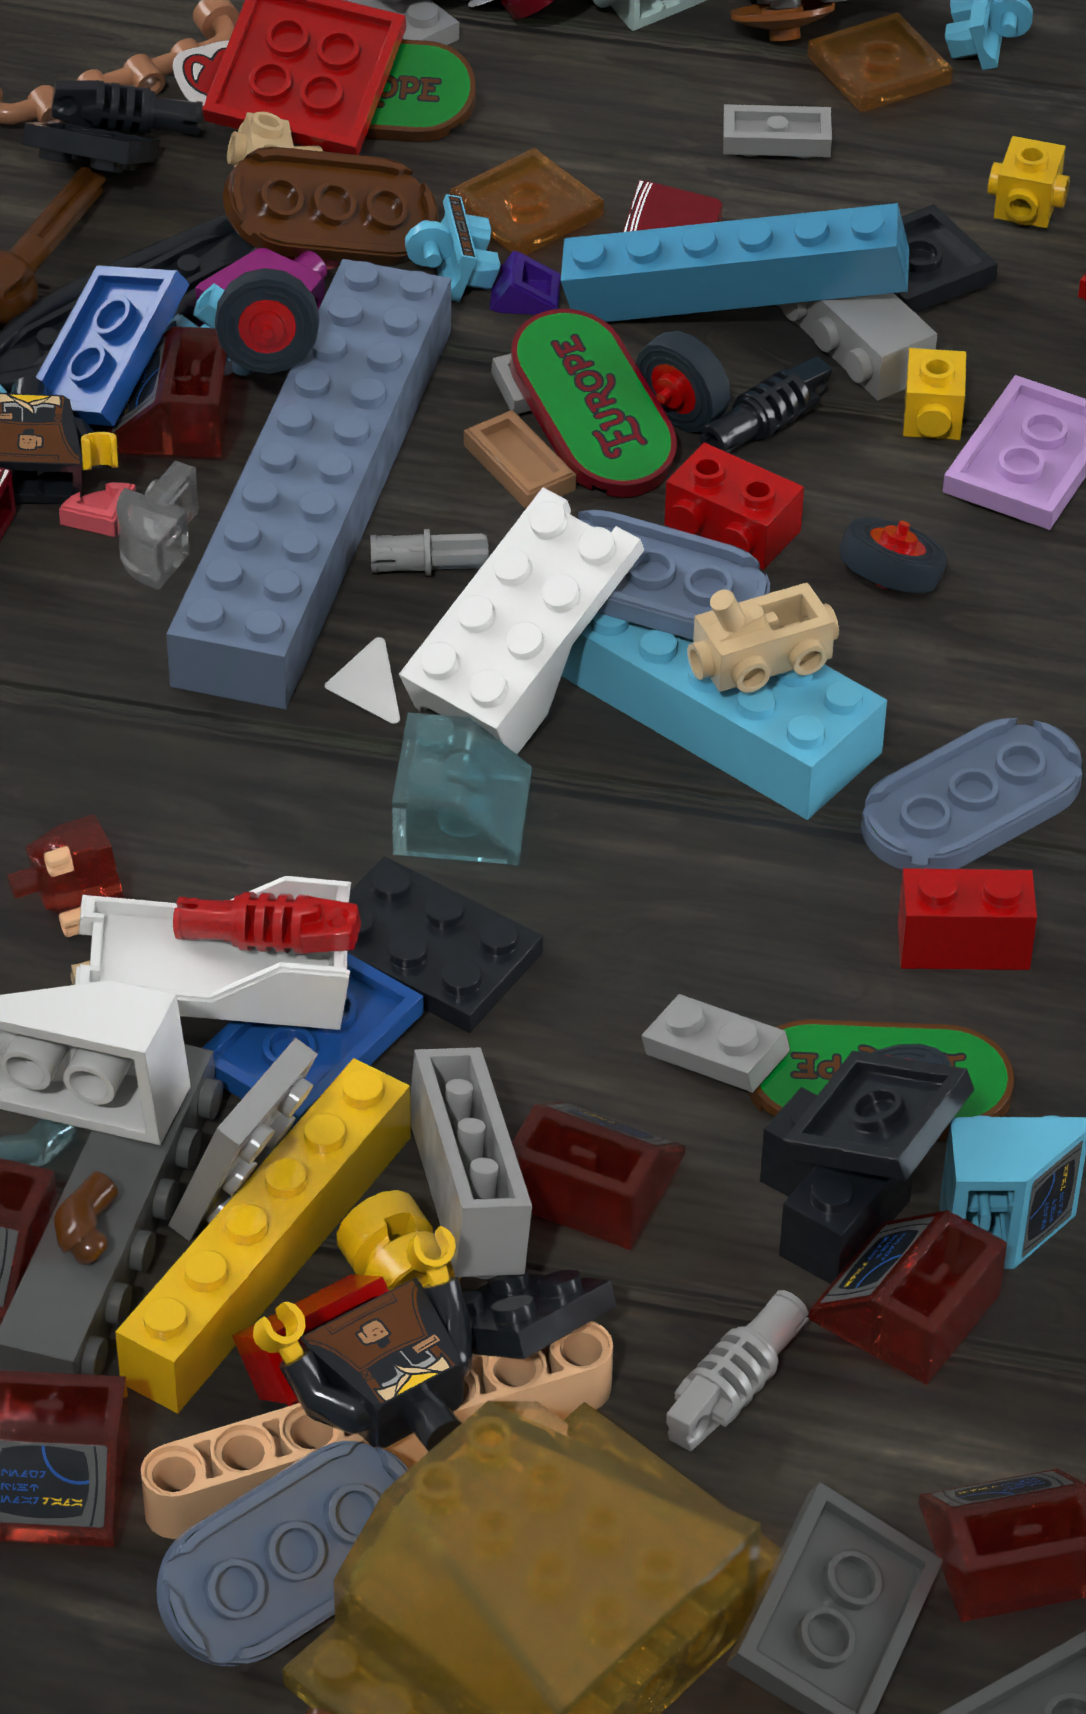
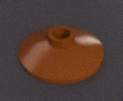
M801 0L800 6L783 9H771L770 4H754L734 9L730 13L731 19L740 24L769 30L770 41H788L801 38L800 27L813 23L834 11L835 2Z

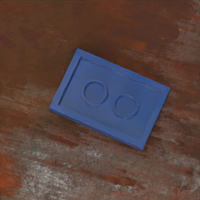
M96 266L36 376L37 379L45 384L46 395H64L70 399L73 416L83 418L87 424L114 426L124 411L127 401L145 367L149 364L153 352L170 320L175 316L178 305L190 285L188 281L177 270Z
M347 952V970H350L340 1030L231 1020L202 1048L214 1051L215 1079L222 1080L223 1088L241 1099L244 1098L295 1037L316 1052L318 1055L305 1077L306 1080L313 1084V1088L293 1114L296 1120L291 1127L292 1129L353 1058L370 1066L424 1013L423 995Z

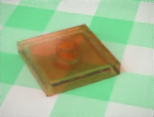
M899 13L808 41L807 56L861 113L952 84L953 68Z
M535 148L450 189V195L462 197L467 215L489 219L491 227L490 236L511 253L515 250L527 255L603 216L604 200Z

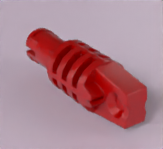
M243 892L241 895H236L234 900H205L179 897L176 902L177 908L174 909L173 931L176 939L230 941L239 950L249 952L255 946L259 952L270 953L274 947L276 952L288 954L291 948H293L294 953L305 955L316 952L354 950L361 926L357 904L299 894L295 900L291 894L281 893L276 899L273 893L263 892L259 895V898H257L254 892Z

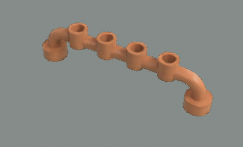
M201 0L194 9L193 21L209 40L197 43L192 38H185L177 42L169 53L151 59L146 54H136L126 61L123 68L102 74L97 69H91L82 73L77 80L104 81V83L114 82L125 86L128 84L140 88L142 86L150 87L157 95L164 88L165 76L174 74L173 61L176 55L188 49L230 40L239 17V12L230 0ZM50 85L39 86L29 94L26 100L16 103H3V92L0 88V124L16 125L35 119L39 122L62 121L52 118L51 100L53 87Z

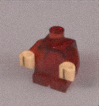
M95 814L58 825L27 845L25 850L30 868L7 875L14 899L37 892L45 909L59 915L60 925L65 937L79 934L82 895L124 898L116 871L117 867L112 846Z

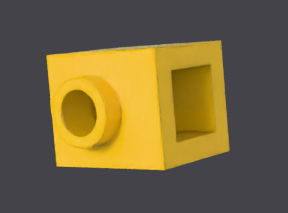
M909 348L903 436L960 440L965 401V351Z

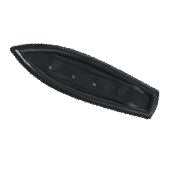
M225 214L142 248L104 266L177 270L190 285L178 305L175 316L179 314L189 318L194 314L196 305L195 287L257 248L246 242L235 231ZM93 271L44 296L26 311L12 318L0 329V384L7 393H11L12 384L17 379L22 377L36 378Z

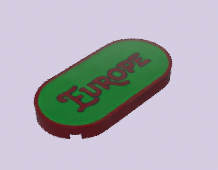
M575 309L548 310L526 320L519 327L512 341L510 371L517 387L558 457L576 474V481L592 490V485L599 489L607 490L606 495L620 498L642 495L658 487L668 475V470L673 464L677 447L676 433L671 421L657 401V398L616 331L599 317Z

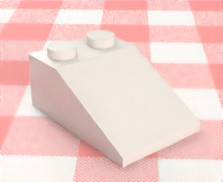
M107 980L0 995V1109L161 1145L191 1087L176 993L162 991L151 986H139L116 980Z

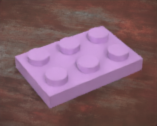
M1015 375L945 473L943 493L1050 530L1086 477V399Z

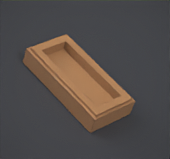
M513 410L464 430V446L525 509H527L543 487L560 497L576 490V474Z

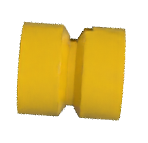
M399 1190L381 1192L361 1202L343 1219L336 1234L337 1246L354 1272L358 1275L383 1276L389 1291L415 1277L423 1287L429 1284L427 1274L414 1269L407 1260L406 1250L409 1241L416 1234L419 1237L421 1250L425 1256L433 1260L440 1259L441 1249L436 1241L432 1225L411 1195ZM450 1260L446 1267L449 1277H455Z

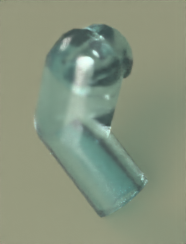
M37 1118L38 1123L26 1134L0 1136V1170L46 1165L74 1139L77 1126Z

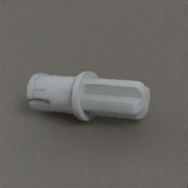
M424 529V534L370 535L372 573L425 571V576H431V570L481 568L489 558L488 539L482 533L430 535V529Z

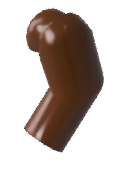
M98 1171L93 1172L60 1205L54 1216V1228L58 1246L64 1253L70 1251L74 1259L81 1265H89L108 1247L107 1236L95 1226L98 1223L97 1217L118 1196V1189L114 1182L108 1176Z

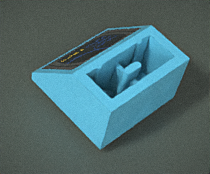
M974 1116L954 1117L949 1123L939 1202L945 1269H1015L1076 1216L1086 1156V1117Z

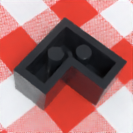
M801 1087L764 1128L760 1182L788 1196V1199L783 1203L779 1256L834 1286L881 1229L886 1225H890L910 1202L914 1171L904 1181L791 1160L783 1139L817 1097L816 1094Z

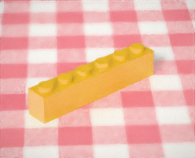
M355 1058L350 1061L115 1331L121 1384L177 1414L183 1409L236 1346L232 1335L248 1328L259 1319L411 1139L410 1085Z

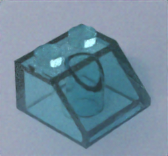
M408 712L392 799L393 855L519 865L532 778V766L470 717Z

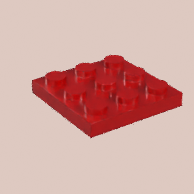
M245 0L202 108L204 121L239 129L245 120L247 112H268L278 116L280 119L289 121L292 140L295 144L320 146L323 151L359 155L407 28L406 16L345 0Z

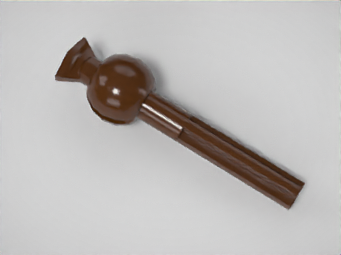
M88 165L82 166L10 251L0 250V328L36 302L38 298V283L34 274L104 191L101 185L105 182L106 178L101 171L93 173Z

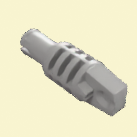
M778 1290L746 1327H737L729 1330L721 1338V1341L709 1351V1354L697 1364V1367L687 1375L674 1393L676 1402L667 1412L666 1423L669 1427L667 1433L670 1441L688 1451H692L720 1424L726 1427L740 1414L741 1409L747 1406L753 1396L775 1375L778 1365L777 1355L809 1321V1318L806 1317L809 1314L808 1309L797 1296L785 1290Z

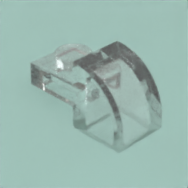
M176 460L159 480L155 479L149 484L145 495L124 488L116 506L121 562L133 578L158 590L189 555L187 525L198 513L196 467Z

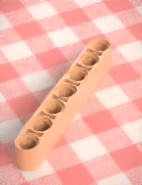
M590 1321L525 1359L473 1354L472 1370L464 1378V1402L454 1411V1414L463 1425L459 1438L450 1447L438 1453L427 1451L414 1433L383 1449L396 1455L409 1469L592 1412L606 1403L612 1389L613 1342L611 1335L603 1326ZM300 1403L163 1444L153 1449L144 1458L141 1466L146 1523L158 1535L176 1539L194 1524L318 1448L343 1440L370 1444L358 1433L349 1434L312 1420L305 1413Z

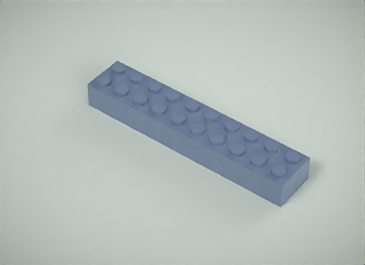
M342 259L318 310L320 323L317 340L306 358L291 368L166 633L170 687L287 710L451 333V278L431 275L422 271H409L380 266L366 261Z

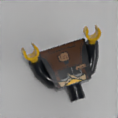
M22 377L12 384L11 393H0V468L11 470L15 502L63 504L69 497L80 492L81 497L82 465L83 470L99 469L105 465H109L112 468L118 467L116 435L110 432H94L83 418L73 416L70 399L64 395H46V387L41 380L34 377Z
M439 1226L435 1230L436 1241L441 1249L440 1259L433 1260L424 1255L417 1234L409 1241L406 1250L407 1260L414 1269L427 1274L429 1284L424 1287L415 1277L303 1335L305 1317L302 1311L290 1302H283L276 1307L277 1317L285 1326L286 1336L278 1335L273 1330L269 1320L264 1316L255 1323L253 1329L255 1343L264 1351L280 1353L284 1361L281 1362L279 1368L305 1413L312 1420L349 1434L358 1433L371 1446L386 1448L414 1433L427 1451L438 1453L450 1447L459 1438L463 1425L454 1414V1411L464 1402V1378L469 1374L473 1366L472 1324L458 1277H449L446 1264L454 1256L456 1249L455 1238L448 1229Z

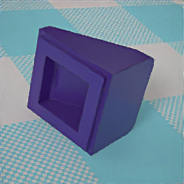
M514 250L500 267L491 291L490 310L499 313L536 315L544 311L558 309L561 283L560 273Z

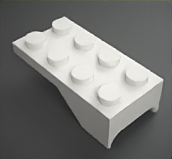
M544 487L399 673L418 711H425L429 708L492 744L504 755L508 762L514 760L548 715L572 645L644 551L641 539L617 526L610 532L602 527H592L570 515L571 508L568 501Z
M284 876L249 892L256 893L257 898H259L262 892L273 893L276 899L281 893L291 894L294 900L299 894L349 903L351 882ZM82 895L79 934L92 936L90 965L80 964V967L77 966L75 985L116 980L139 986H151L162 991L176 993L180 1016L340 1030L350 970H347V951L316 952L305 955L294 953L293 948H291L288 954L278 953L273 947L271 952L268 953L257 951L255 946L249 952L239 950L230 941L210 939L179 940L175 938L173 931L174 909L177 908L176 903Z

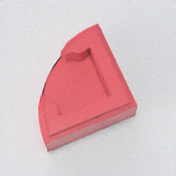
M106 483V490L93 492L80 497V492L72 495L59 508L60 525L115 537L136 501L135 484Z

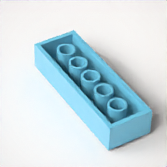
M596 613L572 645L561 677L806 820L811 818L882 753L887 699L825 664L818 671L810 675H799L794 670L771 676L763 687L753 692H742L738 687L719 692L710 677L699 680L692 672L687 654L688 645L693 643L692 639Z

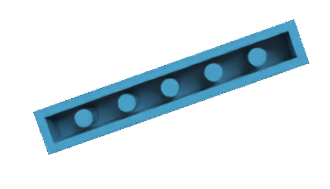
M898 203L564 238L561 284L570 309L590 313L605 322L908 292L909 246Z

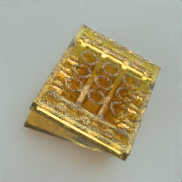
M487 1401L383 1492L334 1578L335 1622L283 1667V1684L311 1708H321L333 1714H661L737 1642L781 1548L761 1534V1523L726 1508L586 1402L582 1403L567 1418L561 1420L537 1401Z

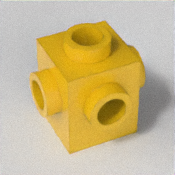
M1012 136L1003 163L994 162L989 176L987 194L996 196L994 218L1012 221L1023 226L1033 225L1047 228L1054 207L1063 209L1068 194L1070 176L1062 175L1066 146Z

